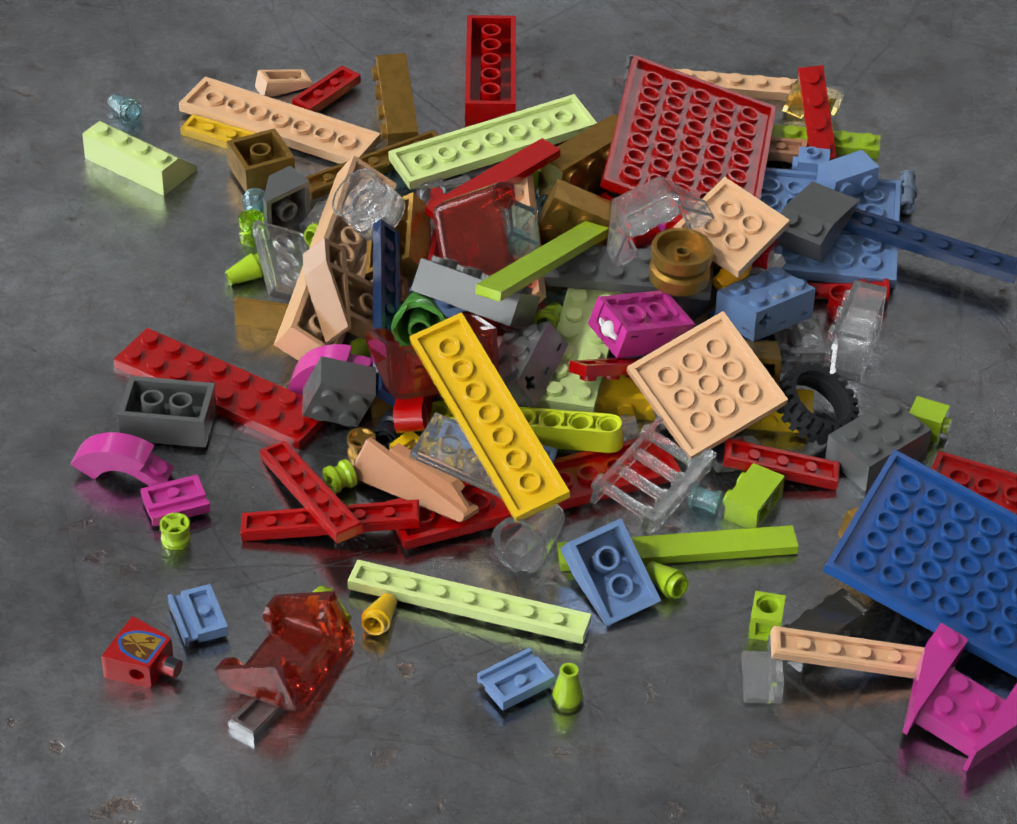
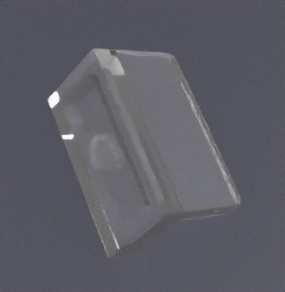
M768 635L766 652L743 651L741 654L744 702L780 704L782 702L784 686L783 660L771 658V635Z

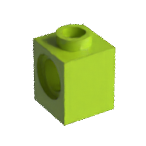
M755 591L748 638L771 642L770 631L773 626L782 627L786 595Z

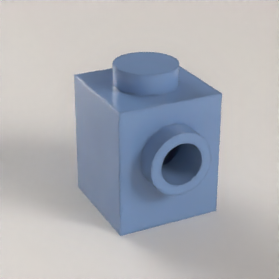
M799 146L798 157L793 156L792 170L818 172V164L829 161L830 149Z

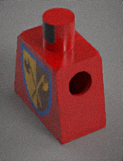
M133 616L101 656L105 678L148 688L154 686L162 674L177 678L183 666L182 660L173 657L172 639Z

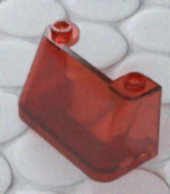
M498 182L445 200L437 205L433 210V219L440 257L456 260L463 266L481 269L484 271L483 273L489 275L495 274L519 260L518 258L510 257L501 210L509 209L515 204L514 184Z
M475 313L464 314L465 319L499 373L497 328ZM386 328L365 330L367 348L387 391L397 399H410L440 394L412 345L400 347V343L395 340L392 332Z
M335 591L274 595L263 612V620L269 630V635L246 664L242 665L235 657H226L215 668L214 671L223 687L289 712L305 711L350 653L354 645L353 629Z

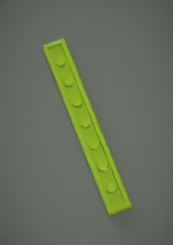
M584 221L477 283L475 294L500 302L607 238L609 228Z
M793 525L631 537L644 565H648L652 561L667 564L798 554L799 548ZM557 542L560 571H571L560 549L568 542Z

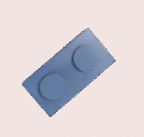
M863 150L818 164L816 183L848 196H853L877 188L880 167Z

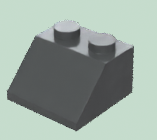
M291 166L268 177L263 198L266 242L271 243L311 223L309 180Z

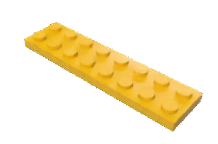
M462 312L409 336L410 343L515 522L518 523L570 498L569 489Z

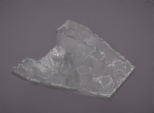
M661 175L612 199L606 250L614 267L627 264L633 258L639 256L631 238L643 235L651 228L661 223H667L680 214L689 229L704 226L708 221L715 218L707 202Z

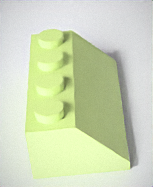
M101 121L82 133L86 159L163 196L197 171L196 165Z

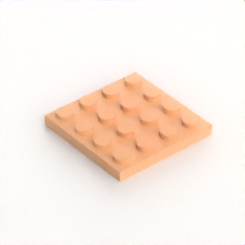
M724 311L627 366V373L690 461L785 406L788 402V398Z

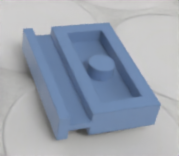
M211 584L181 591V595L178 596L167 595L169 607L185 646H189V642L198 640L200 643L229 635L228 625Z
M529 647L477 673V682L483 684L489 696L502 710H505L555 685V675L538 656L535 657L532 654V649Z

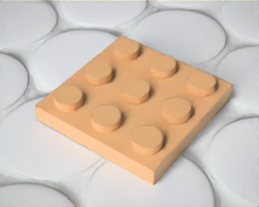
M724 177L673 228H689L707 236L713 244L712 261L738 278L789 227L790 220Z

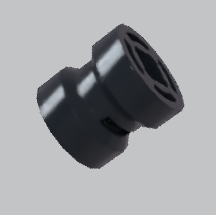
M393 410L384 412L379 420V424L373 431L376 441L388 450L389 444L404 434L397 433L395 430Z

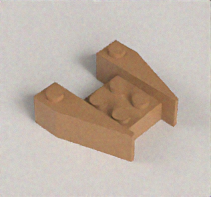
M323 238L303 254L304 278L325 342L330 344L347 331L370 342L373 347V279L368 281L348 271L346 248ZM400 275L402 306L409 296L408 279Z

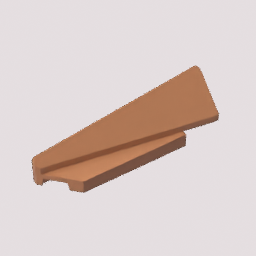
M370 437L366 439L353 464L357 480L405 500L419 499L420 506L458 522H463L479 512L477 505L470 503L462 495L461 490L465 486L459 477L399 443L390 448L389 451Z

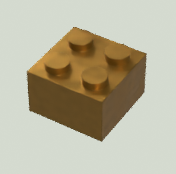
M275 128L227 141L228 166L247 195L266 190L269 175L288 166L295 169V157Z

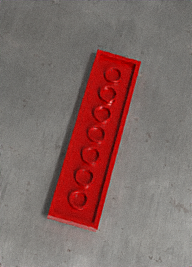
M146 328L114 358L115 368L133 376L215 383L216 413L278 441L286 440L290 446L298 450L327 422L302 416V395L149 328Z

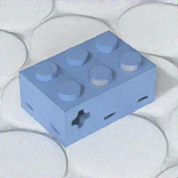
M772 267L767 271L752 275L747 279L717 290L715 315L724 311L738 332L754 342L811 318L815 288L805 283L804 280L785 272L782 268Z

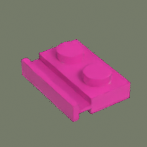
M198 474L140 489L141 498L152 520L153 527L160 525V520L170 513H181L187 517H192L210 512V503L206 498V493Z

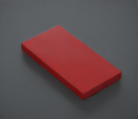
M938 452L931 469L1017 514L1016 473L946 452Z

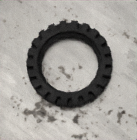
M811 362L798 363L783 376L777 385L788 398V402L785 406L779 408L777 412L778 414H784L781 419L784 423L789 422L791 424L788 428L792 432L795 429L799 431L797 436L802 439L808 436V442L814 443L817 440L818 445H824L828 442L829 434L859 417V407H856L858 404L857 398L852 397L855 394L852 388L846 389L848 383L845 380L839 381L840 375L838 373L830 374V368L824 366L821 369L819 363H814L813 365H811ZM796 385L807 386L824 396L834 409L837 417L836 422L826 421L809 411L800 400Z

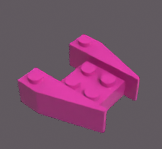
M941 623L926 643L917 663L903 733L907 735L915 723L969 756L963 767V770L967 772L1017 738V684L1007 699L1004 700L953 669L968 642V638Z

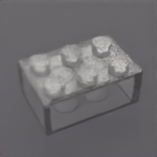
M854 280L851 290L846 289L842 301L844 307H838L835 323L837 324H831L828 334V340L832 341V345L829 344L825 361H829L830 374L836 372L842 377L861 381L881 330L887 287Z

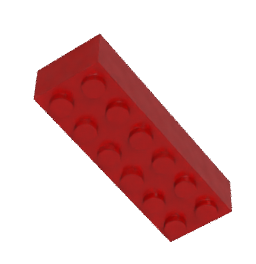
M467 15L465 128L516 112V16Z

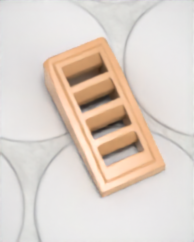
M304 69L258 70L255 87L261 95L274 97L311 87L313 82Z

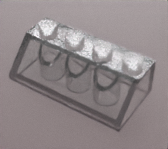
M435 412L409 457L501 498L457 421Z

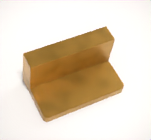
M236 297L234 300L235 325L279 331L288 304Z

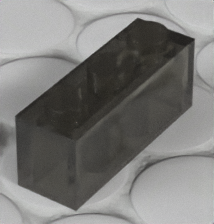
M842 588L833 595H827L820 604L811 610L807 609L797 620L791 624H785L783 627L856 637L867 629L870 608ZM785 660L801 674L815 666V664Z

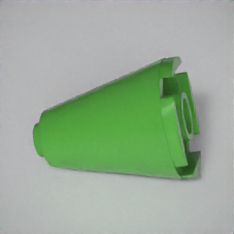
M412 292L392 320L391 331L396 345L405 353L418 356L410 343L409 336L446 320V317L433 298Z

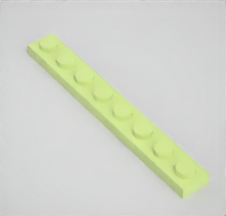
M357 560L348 579V589L376 596L389 593L397 601L583 644L591 624L590 613L362 560Z

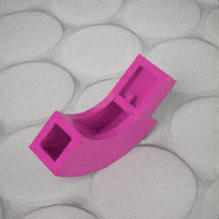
M331 344L317 347L307 352L297 362L288 389L303 396V387L321 356L373 367V358L351 354L352 345Z
M117 432L100 433L86 439L80 445L70 464L94 480L103 472L121 471L134 476L148 486L167 482L174 468L173 465L151 452L154 444L133 435Z

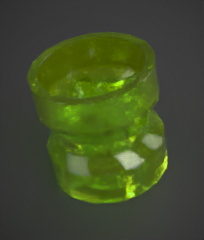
M256 209L241 212L238 216V224L241 228L239 231L240 242L252 247L261 245L265 241L264 214Z

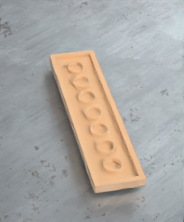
M206 76L179 102V110L181 112L198 115L255 133L275 128L287 147L338 164L349 161L353 155L360 157L371 153L381 142V134Z

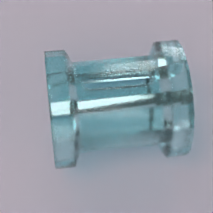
M695 482L690 491L687 506L692 509L699 507L711 511L712 515L717 516L723 503L724 491H712L701 487L700 483Z

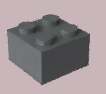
M321 356L303 387L302 416L318 421H328L343 426L357 427L376 396V368Z

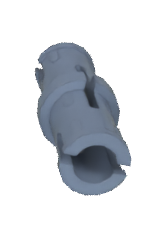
M904 170L899 175V180L901 181L899 188H901L900 210L903 214H911L915 211V199L918 195V188L915 185L916 174L911 170Z

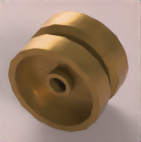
M671 228L660 232L652 241L649 280L655 288L673 296H690L700 293L706 289L710 280L713 244L707 236L689 228Z

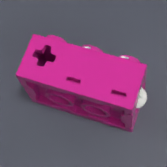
M660 290L599 296L588 321V325L616 358L648 355L693 329L695 323L669 294L663 293Z

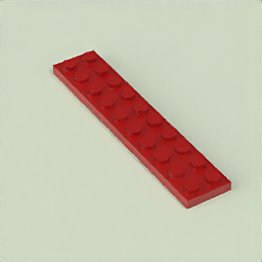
M659 433L624 441L623 447L614 453L584 451L556 458L553 465L569 489L570 498L528 518L680 480L681 469ZM485 476L462 482L465 486L461 490L462 495L467 501L477 505L479 508V512L467 520L458 522L421 506L420 528L395 531L404 550L512 523L515 520L490 477ZM397 498L385 502L404 501L405 499Z

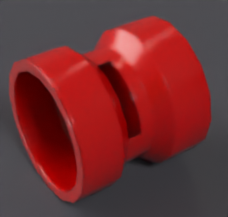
M836 284L829 289V302L826 314L831 320L846 322L852 319L854 314L853 304L856 299V291L853 287L846 284Z

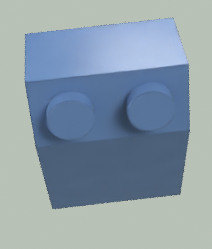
M622 518L574 539L560 548L574 578L606 627L661 601Z

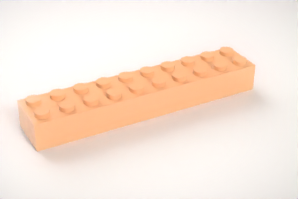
M353 155L336 175L310 248L323 238L346 248L347 270L365 278L370 210L390 202L397 184ZM303 267L274 346L298 361L307 352L317 347L342 344L346 334L345 332L330 344L325 342L304 278Z

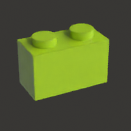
M753 463L746 473L742 472L733 490L729 489L726 492L722 503L725 506L724 519L746 529L759 528L782 498L785 476Z

